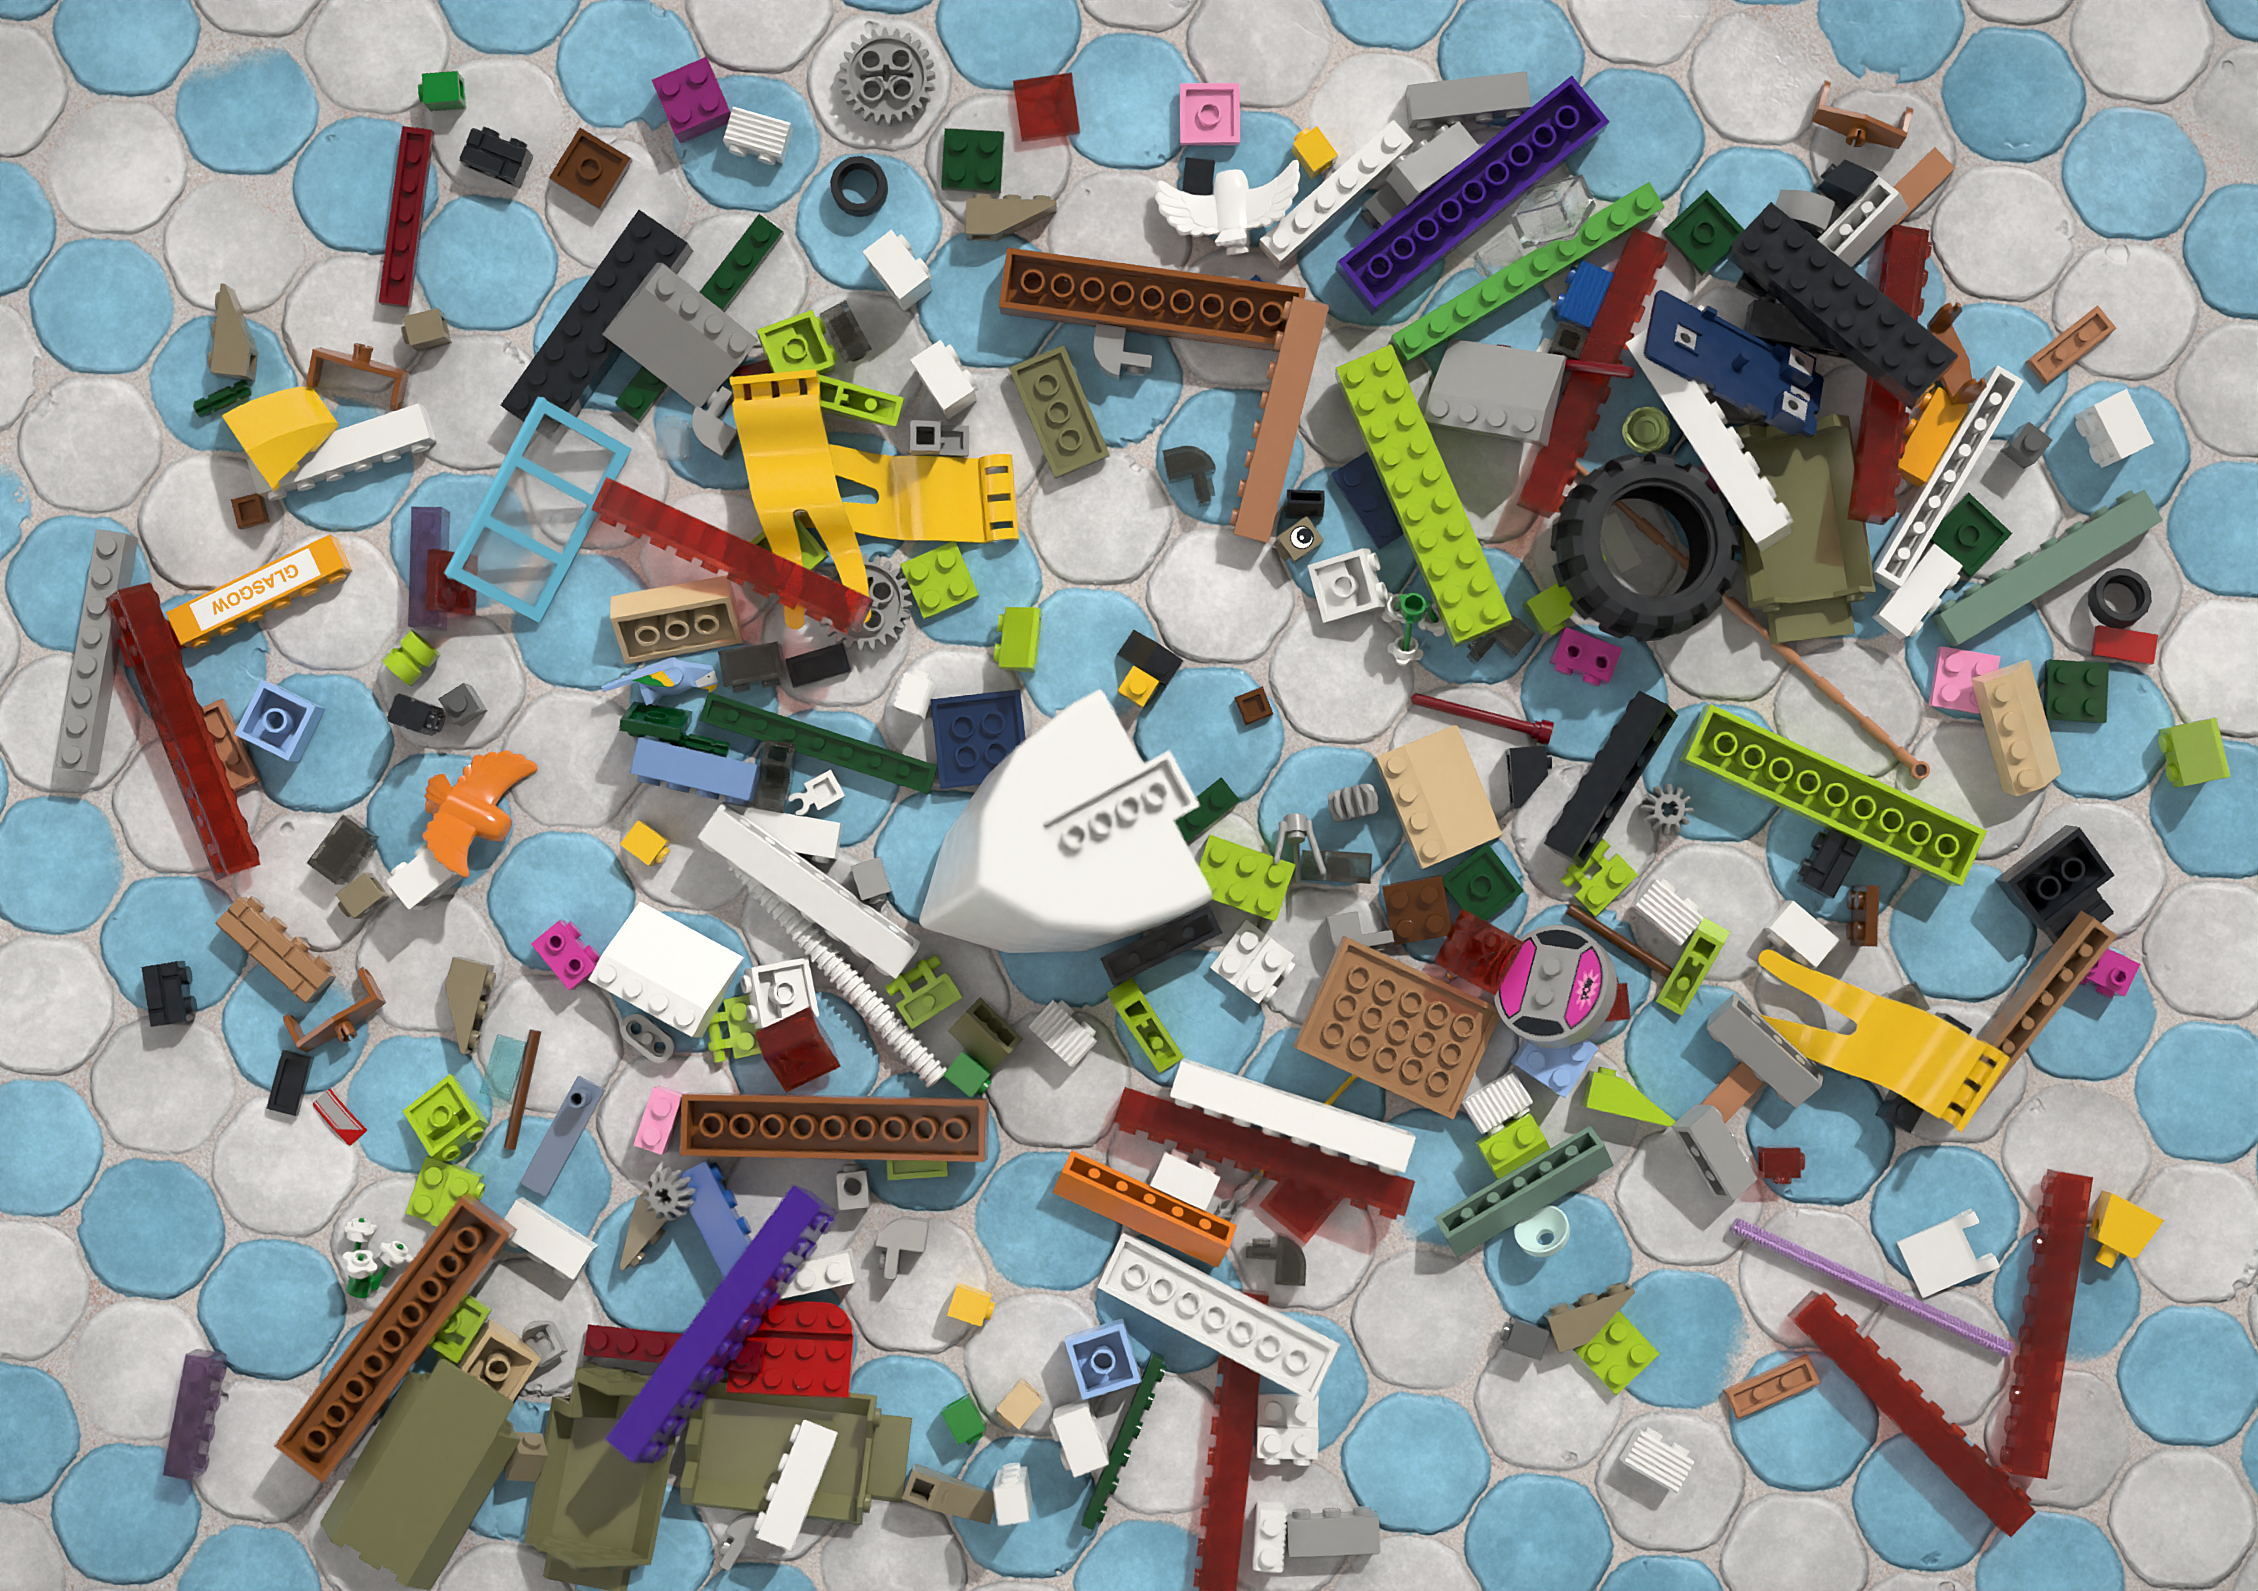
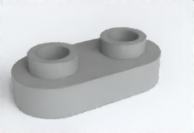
M637 1013L627 1016L622 1021L620 1033L623 1039L650 1061L662 1063L673 1057L676 1050L674 1039L648 1017ZM635 1023H639L642 1026L640 1034H635L632 1030ZM658 1042H663L666 1046L663 1053H659L656 1050Z

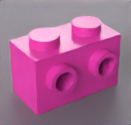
M1565 627L1561 630L1549 663L1555 665L1554 670L1568 676H1572V673L1584 676L1582 681L1600 687L1601 683L1605 685L1610 682L1622 648Z
M559 920L534 940L531 945L568 990H575L591 976L601 957L591 945L586 947L579 937L582 933L574 923Z
M2107 948L2079 984L2085 986L2088 982L2097 987L2095 992L2110 999H2113L2114 996L2125 997L2139 969L2140 963Z

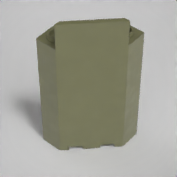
M1830 414L1816 418L1818 420L1816 434L1811 438H1807L1800 433L1791 436L1772 425L1757 426L1748 424L1734 428L1744 445V448L1741 449L1742 453L1745 454L1749 451L1761 471L1757 476L1759 479L1767 478L1777 495L1773 499L1776 505L1782 502L1794 521L1790 524L1793 533L1761 552L1735 513L1736 523L1740 531V550L1749 608L1762 609V613H1767L1771 644L1855 634L1851 603L1865 600V595L1876 592L1849 416Z
M440 1359L431 1374L409 1372L320 1522L330 1541L341 1548L344 1544H347L359 1551L361 1554L358 1558L377 1570H380L383 1566L398 1575L395 1581L405 1587L431 1590L521 1440L514 1431L513 1424L506 1420L515 1405L513 1401L447 1360Z
M721 1378L716 1385H711L706 1391L704 1403L696 1411L692 1410L685 1441L686 1462L680 1484V1501L683 1505L766 1513L770 1505V1501L766 1500L772 1483L778 1484L782 1472L778 1471L779 1464L784 1453L790 1455L794 1443L789 1441L795 1425H802L803 1420L838 1433L806 1519L862 1525L864 1513H870L872 1500L903 1503L902 1497L904 1494L912 1418L882 1414V1409L877 1408L876 1395L850 1393V1399L735 1394L727 1393L728 1379Z

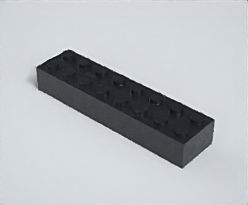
M1772 202L1764 208L1730 245L1727 259L1911 411L1952 368L1959 356Z
M639 209L500 406L524 423L539 396L546 398L548 402L577 417L623 352L622 349L602 335L656 263H663L674 273L678 274L693 253L690 245ZM544 414L535 431L557 445L568 430V427Z

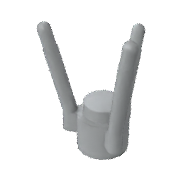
M1299 813L1288 814L1283 817V821L1279 822V835L1274 856V863L1278 864L1285 838H1287V842L1293 844L1296 884L1301 883L1299 843H1303L1306 836H1308L1320 873H1326L1313 833L1312 820H1307L1306 815Z

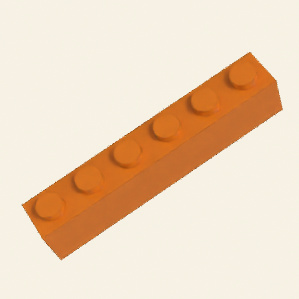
M1071 1150L1052 1192L1217 1268L1227 1253L1237 1225L1073 1150Z

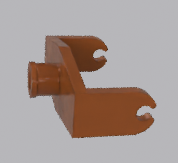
M1824 80L1817 96L1811 118L1812 122L1846 136L1845 141L1850 146L1854 139V147H1862L1865 142L1895 149L1901 147L1907 137L1913 108L1906 107L1899 126L1896 128L1866 114L1826 106L1831 82Z
M1956 302L1953 307L1951 303L1940 307L1927 324L1928 331L1959 355L1952 368L1941 378L1943 387L1952 405L1973 403L1987 387L1984 378H1980L1979 382L1976 381V378L1972 379L1969 358L1952 326V323L1962 312L1959 302Z
M354 343L353 355L322 347L312 349L307 387L317 388L321 378L323 362L326 359L355 369L395 378L390 409L392 411L401 409L409 371L371 360L374 349L372 346L368 345L365 347V344Z
M364 967L358 969V975L369 997L330 1017L307 1035H304L293 1015L290 1016L288 1013L283 1016L284 1023L298 1049L307 1053L335 1037H338L339 1043L342 1044L351 1041L348 1035H351L352 1039L358 1035L354 1026L386 1004L373 976Z

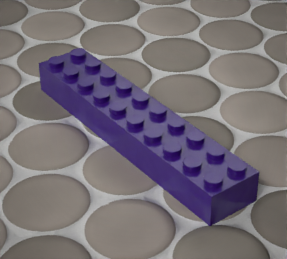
M1570 76L1337 261L1335 270L1371 315L1375 314L1603 133L1610 121L1575 78Z
M793 1184L605 1440L633 1463H654L655 1461H660L669 1449L667 1444L673 1436H678L686 1427V1419L692 1410L696 1411L706 1399L704 1394L709 1387L716 1385L725 1373L723 1368L729 1360H734L740 1354L745 1338L748 1334L752 1335L759 1328L762 1323L760 1319L767 1309H772L779 1301V1292L785 1284H790L796 1278L799 1272L797 1268L804 1259L810 1258L817 1248L815 1243L822 1234L825 1235L832 1229L836 1222L834 1218L838 1212L810 1190Z

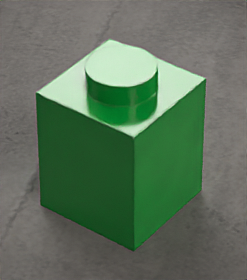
M458 71L421 74L422 84H418V95L420 101L430 111L466 109L464 79Z
M964 1050L943 1074L944 1077L970 1098L975 1093L981 1096L992 1083L987 1079L991 1073Z
M970 1393L942 1408L941 1414L958 1445L965 1441L967 1445H970L983 1437L982 1432L985 1431L987 1424Z

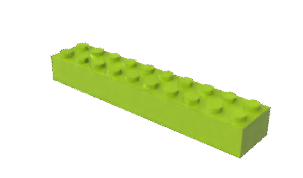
M1392 344L1336 367V380L1453 647H1458L1510 625L1512 621L1510 612Z
M1712 704L1703 706L1679 761L1826 829H1834L1865 847L1950 886H1963L1987 833L1986 830Z

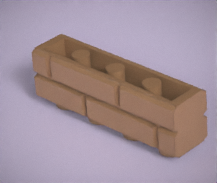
M253 896L250 898L238 897L216 921V925L305 1004L313 1003L335 979L336 975L330 971L333 966L321 956L315 958L308 951L310 949L309 944L298 936L293 938L285 931L288 926L276 916H273L271 919L263 912L266 907Z

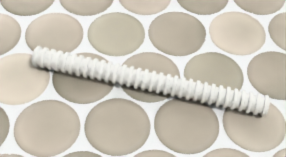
M729 865L728 870L736 873L735 878L742 880V886L747 885V891L755 894L754 899H759L761 901L760 905L768 908L766 912L774 915L773 920H778L780 922L779 926L787 929L785 933L787 935L791 934L794 942H799L798 947L806 950L804 952L805 955L810 954L812 957L811 961L818 963L817 968L819 970L823 969L825 971L823 974L831 977L830 982L837 984L836 989H841L844 992L842 995L850 998L849 1003H854L856 1005L855 1009L862 1011L863 1014L861 1016L863 1018L867 1017L869 1019L868 1024H873L875 1026L874 1030L882 1033L880 1037L888 1040V1046L893 1045V1051L895 1053L899 1052L901 1054L900 1059H905L907 1061L906 1065L914 1068L912 1072L920 1075V1081L925 1080L927 1088L932 1087L943 1077V1074L947 1071L946 1067L941 1068V1062L933 1059L935 1055L933 1053L929 1054L927 1052L928 1048L920 1045L922 1041L914 1038V1032L909 1033V1027L901 1024L903 1020L901 1018L897 1019L895 1017L896 1013L894 1011L891 1013L888 1010L890 1006L882 1003L884 1001L882 997L878 999L876 996L877 992L875 990L872 992L869 989L871 985L869 983L866 985L863 982L865 979L857 976L858 971L851 969V963L846 964L844 961L846 958L844 956L840 957L838 955L839 950H834L832 948L833 944L825 941L827 937L819 934L820 929H815L813 927L814 923L808 922L801 915V911L793 905L788 906L778 900L776 893L769 888H762L755 884L751 879L752 876L744 870H736Z

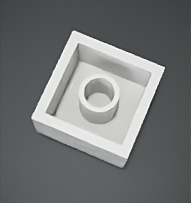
M890 230L865 249L863 254L868 266L905 312L932 291L930 280L933 278L929 274V268L922 259L918 258L915 260L913 258L912 247L902 234L897 237Z
M939 340L910 359L914 371L941 412L949 420L977 401L975 392L978 389L968 370L966 369L963 372L960 370V359L950 344L945 347L942 341Z
M2127 389L2074 415L2077 420L2076 428L2081 436L2086 437L2090 445V455L2095 463H2099L2101 468L2154 443Z
M427 843L415 851L416 857L408 864L403 862L390 872L392 877L386 881L409 910L426 909L464 878L458 873L448 870L444 864L439 863L434 857V852L428 849Z
M1081 1398L1054 1408L1053 1418L1050 1419L1051 1424L1049 1425L1055 1442L1061 1441L1063 1447H1061L1062 1453H1060L1065 1470L1071 1469L1073 1476L1076 1477L1109 1465V1451L1090 1399L1083 1400Z

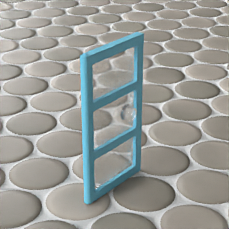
M538 396L444 574L447 578H453L540 623L632 448L553 405L546 398Z

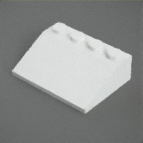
M639 902L603 952L589 981L687 1035L702 1038L744 957L647 904Z

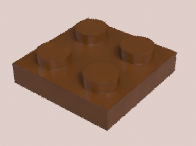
M580 127L549 176V179L602 211L633 160Z
M1442 874L1382 886L1390 930H1392L1394 939L1393 945L1453 935L1454 932Z
M1852 886V891H1849L1847 895V908L1851 910V922H1847L1846 937L1850 940V946L1877 947L1879 886Z

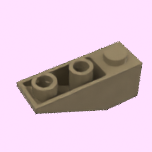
M975 194L973 198H966L965 234L967 241H998L1057 212V202L1045 195L1033 196V199H1021L1019 195H1004L1003 199H991V195Z
M221 283L220 292H217L215 295L217 319L213 322L211 328L214 344L213 351H210L208 355V367L211 369L210 372L219 378L255 381L258 349L235 290Z
M453 957L445 989L460 1053L469 1054L472 1053L473 1049H477L481 1032L478 1031L480 1019L484 1020L486 1017L489 1003L485 1002L488 990L491 991L494 987L496 973H493L494 965L463 957Z
M646 1189L635 1200L619 1266L622 1271L629 1265L635 1268L645 1257L646 1254L642 1250L650 1242L652 1245H655L666 1232L662 1229L668 1221L666 1216L656 1219L655 1209L646 1211L650 1205V1201L642 1199L643 1195L648 1193Z
M1619 1282L1606 1287L1607 1292L1596 1295L1595 1292L1579 1296V1302L1567 1306V1303L1563 1302L1549 1308L1550 1312L1543 1315L1555 1349L1562 1353L1589 1343L1635 1293L1634 1288L1629 1284L1624 1286L1623 1282Z
M917 1463L913 1467L902 1497L903 1500L930 1510L985 1524H990L996 1508L994 1492Z

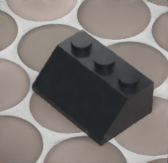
M2065 825L1997 877L1995 881L2011 903L2040 930H2044L2115 875L2082 829L2076 826Z

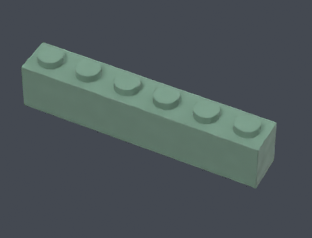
M1590 1125L1434 1217L1454 1254L1459 1258L1614 1165L1605 1145Z

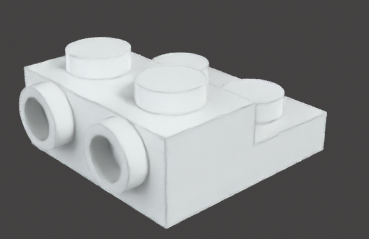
M1362 548L1308 565L1323 623L1385 607L1384 600L1388 599L1387 588L1384 582L1379 583L1376 571L1380 570V562L1376 553L1371 554L1370 549Z
M1245 919L1210 968L1259 1004L1262 999L1268 1002L1276 992L1277 987L1273 984L1281 975L1286 978L1295 966V963L1291 960L1295 955Z
M808 957L744 969L745 975L741 976V987L745 994H749L751 1005L746 1007V1014L749 1023H754L755 1029L819 1017Z
M1257 1394V1458H1263V1463L1269 1465L1281 1464V1459H1293V1464L1302 1466L1311 1465V1460H1318V1394L1313 1402L1299 1394Z

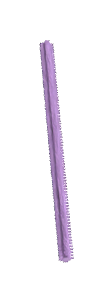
M1735 1219L1730 1228V1231L1733 1230V1234L1735 1231L1736 1235L1740 1233V1237L1743 1234L1744 1239L1745 1236H1747V1240L1750 1238L1749 1241L1751 1242L1754 1239V1243L1757 1241L1756 1244L1759 1245L1760 1242V1246L1764 1244V1248L1767 1245V1249L1771 1247L1770 1250L1774 1249L1775 1253L1778 1250V1254L1781 1252L1780 1255L1782 1256L1783 1254H1785V1257L1788 1255V1259L1790 1257L1791 1260L1795 1258L1794 1261L1797 1262L1798 1260L1799 1264L1802 1261L1801 1264L1804 1265L1805 1263L1806 1267L1809 1265L1808 1267L1813 1270L1816 1268L1815 1271L1819 1273L1823 1271L1822 1274L1826 1276L1829 1274V1277L1833 1279L1836 1277V1280H1839V1282L1843 1280L1844 1284L1853 1286L1857 1290L1860 1289L1865 1294L1867 1292L1872 1297L1874 1294V1297H1877L1878 1300L1881 1297V1301L1884 1300L1889 1305L1891 1303L1896 1308L1898 1306L1903 1311L1905 1309V1312L1909 1314L1912 1312V1315L1916 1317L1919 1315L1920 1319L1922 1318L1927 1322L1936 1324L1940 1328L1943 1327L1944 1330L1946 1329L1951 1333L1960 1335V1337L1967 1338L1968 1341H1974L1975 1344H1979V1346L2003 1355L2006 1358L2014 1349L2015 1344H2012V1342L2008 1343V1340L2005 1341L2004 1338L2001 1339L1997 1335H1991V1332L1988 1333L1984 1329L1981 1330L1980 1327L1977 1328L1973 1324L1970 1325L1967 1321L1963 1322L1960 1318L1953 1317L1949 1313L1946 1314L1942 1310L1939 1311L1936 1307L1932 1308L1929 1304L1925 1305V1302L1922 1303L1918 1299L1915 1300L1912 1296L1908 1297L1905 1293L1901 1294V1291H1894V1288L1891 1289V1287L1884 1286L1881 1282L1874 1281V1279L1863 1276V1274L1858 1272L1856 1273V1271L1846 1268V1266L1839 1265V1263L1834 1261L1832 1262L1828 1258L1825 1259V1257L1817 1253L1815 1254L1811 1250L1808 1251L1804 1247L1801 1248L1797 1244L1794 1245L1791 1241L1787 1242L1786 1239L1784 1240L1780 1236L1777 1237L1773 1233L1770 1234L1767 1230L1763 1231L1760 1227L1756 1228V1225L1753 1226V1224L1746 1223L1742 1219Z

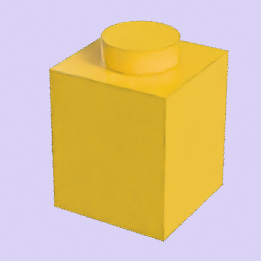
M1318 126L1312 130L1305 128L1293 138L1295 142L1292 145L1291 151L1311 179L1336 163L1338 154Z
M1133 665L1117 692L1143 709L1159 685V681Z
M637 820L620 843L621 846L648 866H654L656 863L660 865L671 851L668 849L671 841L641 820Z
M958 1282L947 1316L982 1327L984 1319L990 1321L996 1303L990 1302L992 1293Z

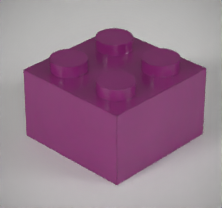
M707 56L652 79L673 132L680 144L728 124L731 111Z

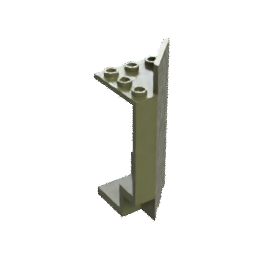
M584 1361L583 1368H576L571 1397L552 1396L544 1436L548 1457L535 1483L524 1540L535 1546V1551L547 1554L543 1577L608 1591H627L631 1570L638 1569V1565H651L676 1436H673L667 1444L669 1449L660 1461H655L654 1463H633L605 1439L652 1375H640L636 1370L620 1367L603 1368L596 1365V1363Z

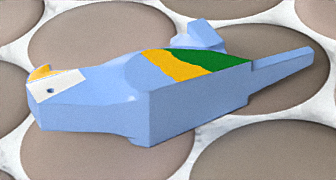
M671 657L633 671L628 676L603 685L602 691L605 692L638 682L645 704H653L655 706L659 703L662 696L678 695L693 687L708 689V693H711L717 688L718 678L712 665L692 663Z

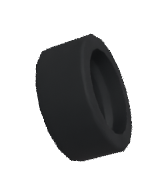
M863 156L849 157L841 161L833 170L830 180L831 193L838 207L846 214L856 217L869 216L877 212L885 203L888 195L887 179L881 166L874 160ZM862 169L874 176L877 189L871 200L856 204L845 198L842 192V182L849 172Z
M2116 568L2107 571L2092 585L2088 594V606L2092 615L2101 624L2117 629L2134 625L2148 612L2152 602L2151 590L2147 581L2140 574L2130 569ZM2111 583H2119L2126 586L2136 599L2135 609L2129 614H2120L2113 611L2106 604L2103 597V591L2106 586Z

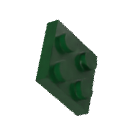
M945 128L942 190L1001 193L1004 131Z
M1706 190L1661 233L1703 275L1729 251L1730 245L1745 229Z
M1968 492L1943 517L1929 542L1936 544L1962 565L1960 571L1970 578L2013 533Z
M2045 660L2043 709L2046 720L2106 723L2109 663Z
M634 701L620 719L619 731L628 732V735L632 737H645L648 735L658 737V740L662 742L679 741L692 723L693 711L659 705L654 706L653 704L646 705L645 703Z
M1488 843L1443 876L1445 889L1475 928L1524 892L1523 888Z

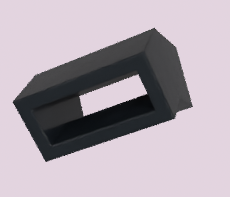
M1287 489L1285 519H1303L1307 516L1309 519L1322 520L1325 506L1324 491Z

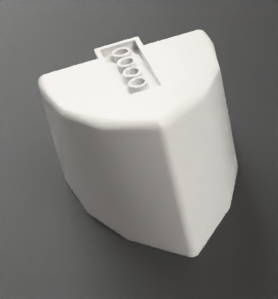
M1097 690L1069 705L1018 746L986 776L946 833L920 915V925L928 930L1006 953L1086 951L1156 928L1211 900V890L1173 821L1197 808L1199 804L1171 752L1168 751L1142 764L1109 701L1101 690Z

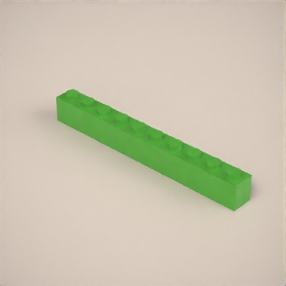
M1648 182L1392 335L1389 343L1392 344L1401 363L1406 367L1448 342L1450 338L1453 339L1570 269L1571 266L1577 265L1581 260L1587 259L1654 219L1662 212L1665 206L1651 183Z

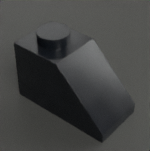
M1844 159L1838 167L1832 163L1822 173L1820 177L1824 181L1817 188L1827 198L1834 201L1835 206L1844 212L1874 182L1878 175Z
M1136 630L1131 632L1117 653L1118 656L1131 665L1136 666L1158 680L1159 684L1167 688L1184 661L1159 643Z
M1546 745L1506 749L1510 809L1521 808L1546 779L1548 770H1552L1551 752H1546Z

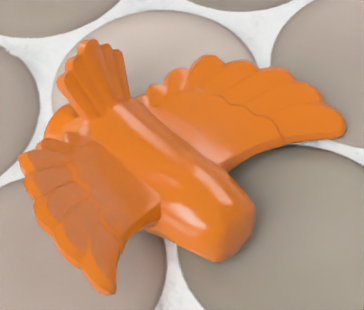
M504 750L498 754L496 752H489L484 756L480 754L474 755L471 764L463 768V775L458 778L457 783L453 787L444 773L429 778L424 796L426 799L425 811L433 815V821L427 823V831L422 834V837L427 841L428 849L434 852L435 859L439 863L444 864L448 870L456 872L464 878L469 877L467 858L471 842L476 836L495 842H501L508 836L512 827V820L496 804L508 788L517 781L535 773L537 765L530 760H526L521 754H513L509 750Z

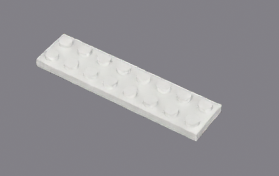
M1127 1232L1122 1233L1097 1287L1312 1402L1315 1400L1341 1346L1339 1343Z

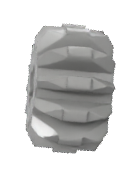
M1371 784L1354 785L1336 790L1327 797L1329 813L1335 822L1352 821L1370 816L1379 809L1377 792H1375Z
M1665 784L1663 792L1659 786H1655L1653 788L1655 797L1651 794L1644 796L1645 800L1651 804L1641 806V811L1650 812V815L1644 817L1643 821L1647 823L1654 820L1651 826L1653 832L1659 830L1662 825V834L1669 835L1671 828L1675 833L1681 832L1679 822L1683 825H1689L1690 820L1684 814H1691L1694 809L1685 808L1684 804L1690 802L1691 797L1680 798L1683 788L1679 787L1673 792L1672 785ZM1670 803L1672 805L1670 810H1673V813L1664 816L1662 812L1665 810L1661 809V806Z
M668 1167L662 1169L661 1173L656 1171L651 1174V1181L646 1182L643 1186L648 1193L644 1194L642 1199L650 1201L646 1211L655 1209L656 1219L666 1216L668 1221L676 1219L677 1216L682 1217L687 1214V1208L691 1207L695 1202L690 1195L694 1194L696 1189L690 1188L687 1185L691 1181V1177L682 1179V1170L677 1169L672 1172L671 1168Z

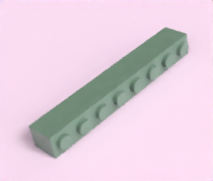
M2132 490L2127 491L2115 499L2118 503L2110 509L2106 505L2090 514L2092 520L2084 525L2081 521L2076 522L2065 529L2066 536L2059 540L2055 536L2039 545L2041 551L2033 556L2030 551L2014 560L2015 567L2006 571L2005 567L1997 570L1988 576L1991 581L1981 587L1978 582L1963 591L1964 598L1957 602L1952 598L1938 606L1937 608L1940 612L1932 616V619L1950 648L1963 643L2162 522L2161 515L2146 491L2142 490L2135 494Z

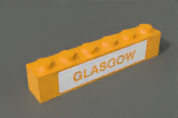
M329 534L165 613L180 644L198 649L210 643L209 639L218 634L226 636L235 632L237 625L245 621L253 623L265 617L264 612L268 610L286 608L292 604V599L300 595L308 597L319 591L318 587L327 582L335 584L346 578L345 574L352 571V567L338 538Z

